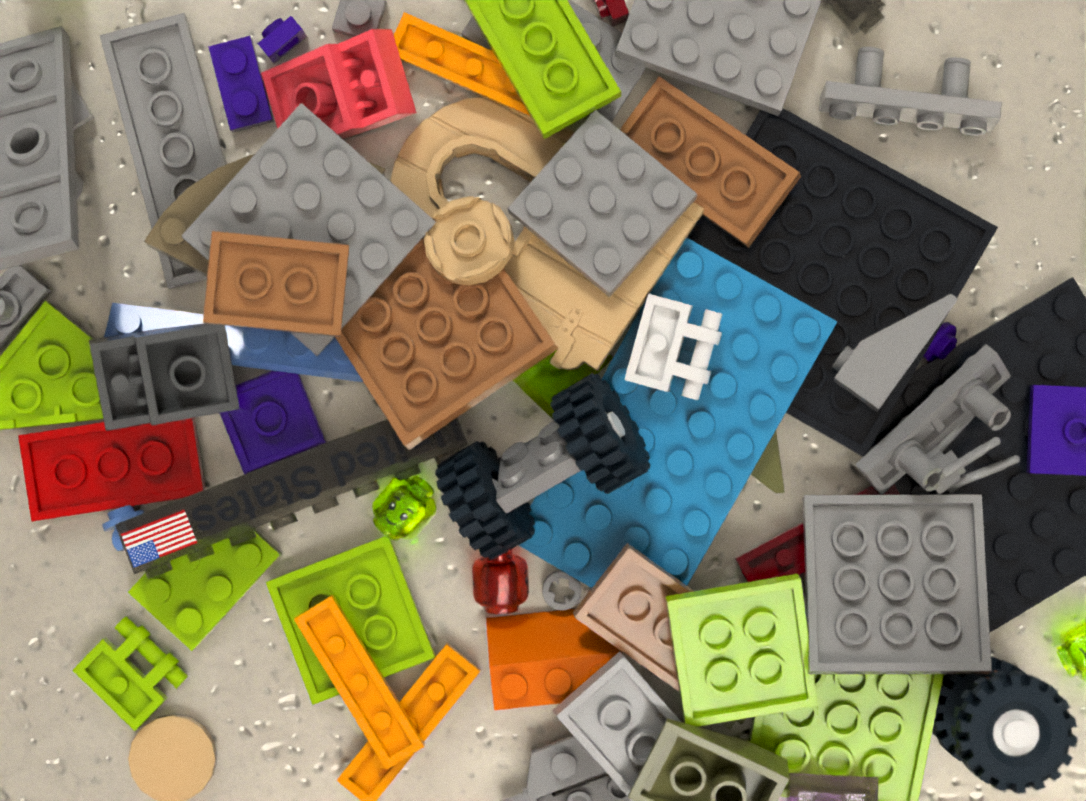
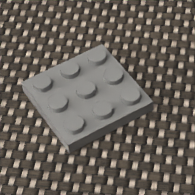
M595 110L508 207V213L610 298L697 199V193Z

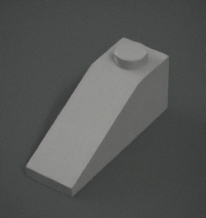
M950 294L860 341L855 350L847 345L832 365V368L838 371L833 381L877 412L955 305L958 298Z

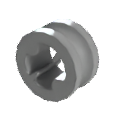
M559 570L547 576L543 583L542 593L544 600L550 607L555 610L564 611L571 609L578 603L581 598L582 589L579 580ZM559 578L568 579L569 588L575 591L570 600L565 596V602H557L555 600V592L549 590L553 581L559 584Z

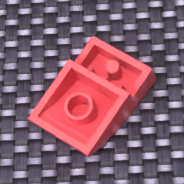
M371 29L341 43L326 44L261 72L277 129L301 103L342 139L373 130L417 113L392 29Z

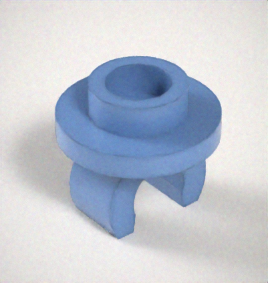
M130 505L109 512L108 517L110 521L102 524L104 531L114 530L112 543L118 551L127 550L121 534L143 526L136 521L146 517L144 510L135 511L133 506Z

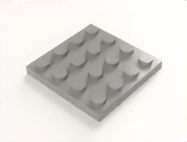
M635 0L614 56L779 116L821 0Z
M301 103L181 237L208 261L212 231L349 245L342 330L415 248L436 221ZM290 332L317 357L335 337Z
M982 494L804 495L802 500L806 619L809 634L808 674H989L992 671Z

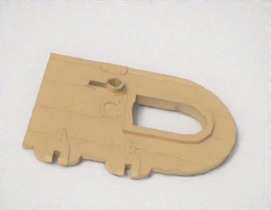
M485 97L464 99L441 108L418 125L405 140L394 162L390 182L432 218L438 209L449 203L444 197L443 184L440 177L445 166L454 157L460 158L471 154L485 156L531 182L575 132L566 127L543 139L531 117ZM693 202L610 298L524 226V229L514 243L511 259L504 269L558 347L550 361L551 365L559 370L562 368L571 371L580 368L585 363L596 371L599 370L670 261L694 228L696 222L704 213V208Z

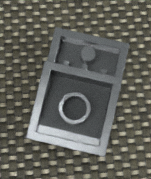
M202 323L88 340L106 431L146 423L156 425L240 409L225 325Z

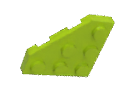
M48 301L41 305L0 356V430L103 419L88 341L95 338Z

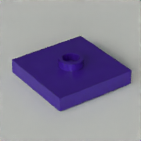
M270 371L235 385L240 409L220 413L245 476L327 443L300 374Z
M1030 385L1027 473L1086 476V387Z

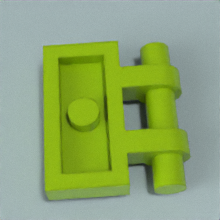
M125 616L114 627L126 639L119 648L105 637L72 671L121 719L136 731L168 699L156 685L165 677L177 689L189 676L177 665L179 660L170 652L166 655L149 638L151 633L143 625L137 627ZM136 650L154 666L146 676L128 659Z

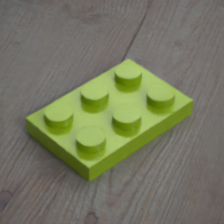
M219 495L215 496L208 504L212 507V510H202L199 514L215 516V526L209 530L202 531L197 528V525H208L210 521L193 520L190 525L197 543L158 558L128 591L136 601L191 651L205 639L282 554L240 514L233 521L222 520L217 511L230 505L224 501L222 506L216 508V503L221 498ZM234 510L227 511L225 514L232 516Z

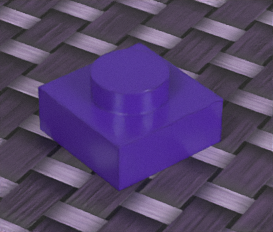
M290 16L285 21L279 18L268 25L261 34L263 39L257 44L275 64L302 42L307 35L295 19Z

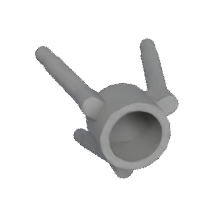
M973 413L966 417L926 454L945 473L943 482L935 489L938 495H941L946 490L951 494L966 484L1018 464L1020 457L1014 455L962 475L966 472L965 466L1001 443L999 437H994L959 459L952 450L943 454V451L976 416Z

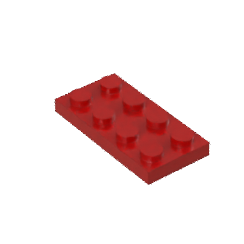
M195 417L156 425L146 423L106 431L104 422L18 435L31 522L116 509L128 505L135 506L207 494Z

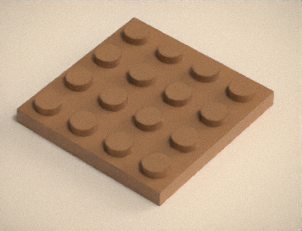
M424 237L342 328L341 337L335 336L408 450L558 349L504 268L499 274L484 283L470 286L452 283L439 275L426 256Z

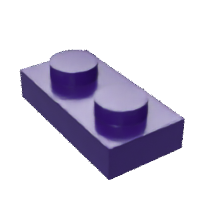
M246 36L208 46L230 131L234 133L274 122L253 38Z

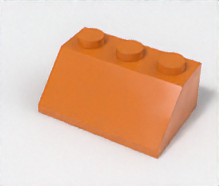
M576 608L564 611L551 610L487 617L489 667L494 710L559 704L619 651L621 653L622 651L574 618L573 612Z

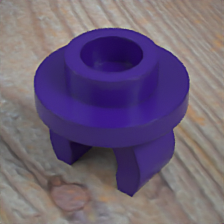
M945 322L941 325L923 358L929 362L936 358L945 359L956 347L957 338L955 336L957 329L953 324Z

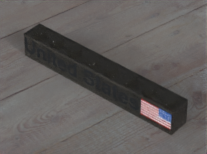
M457 417L408 450L388 419L117 523L115 526L134 575L145 572L147 578L151 579L173 570L170 562L187 555L189 562L192 563L215 554L212 547L214 544L229 539L231 546L241 544L256 538L255 528L270 523L272 529L276 530L297 522L295 513L312 507L314 514L338 506L339 503L336 497L353 491L355 498L379 490L378 481L394 475L396 482L420 474L421 471L418 465L435 459L438 465L443 460L459 452V449L466 447L468 443Z

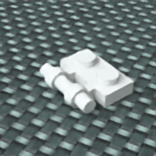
M648 294L624 380L669 392L673 376L675 375L686 379L682 396L699 400L703 383L708 384L711 371L707 370L714 344L719 345L722 332H719L718 329L723 314L705 309L701 326L688 323L692 305ZM684 336L697 340L690 365L677 362Z

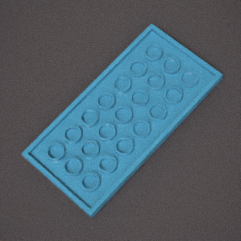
M688 238L683 242L649 294L692 305L688 323L701 326L705 309L723 314L718 329L719 332H722L719 345L714 344L707 370L711 371L708 384L703 383L699 400L682 396L686 379L675 375L673 376L669 392L624 380L645 307V300L604 373L602 381L606 380L610 385L611 391H616L622 405H626L630 418L636 422L639 428L638 433L643 437L646 444L644 449L649 453L650 459L648 462L650 463V469H648V472L609 494L599 491L596 488L595 482L591 484L586 478L584 470L539 494L533 500L530 506L532 511L529 512L535 521V525H533L535 534L532 535V538L519 545L591 588L627 543L688 586L837 324L836 320ZM684 336L677 362L690 365L696 339Z

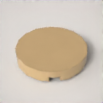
M472 196L452 200L438 209L432 217L436 223L425 233L426 256L437 273L452 283L468 286L487 282L499 274L511 259L515 243L512 225L501 208L494 203L491 204L488 201L481 200V198Z
M183 715L157 717L142 727L131 742L128 757L131 777L139 789L154 800H189L201 792L214 775L216 767L215 742L206 727L191 717Z

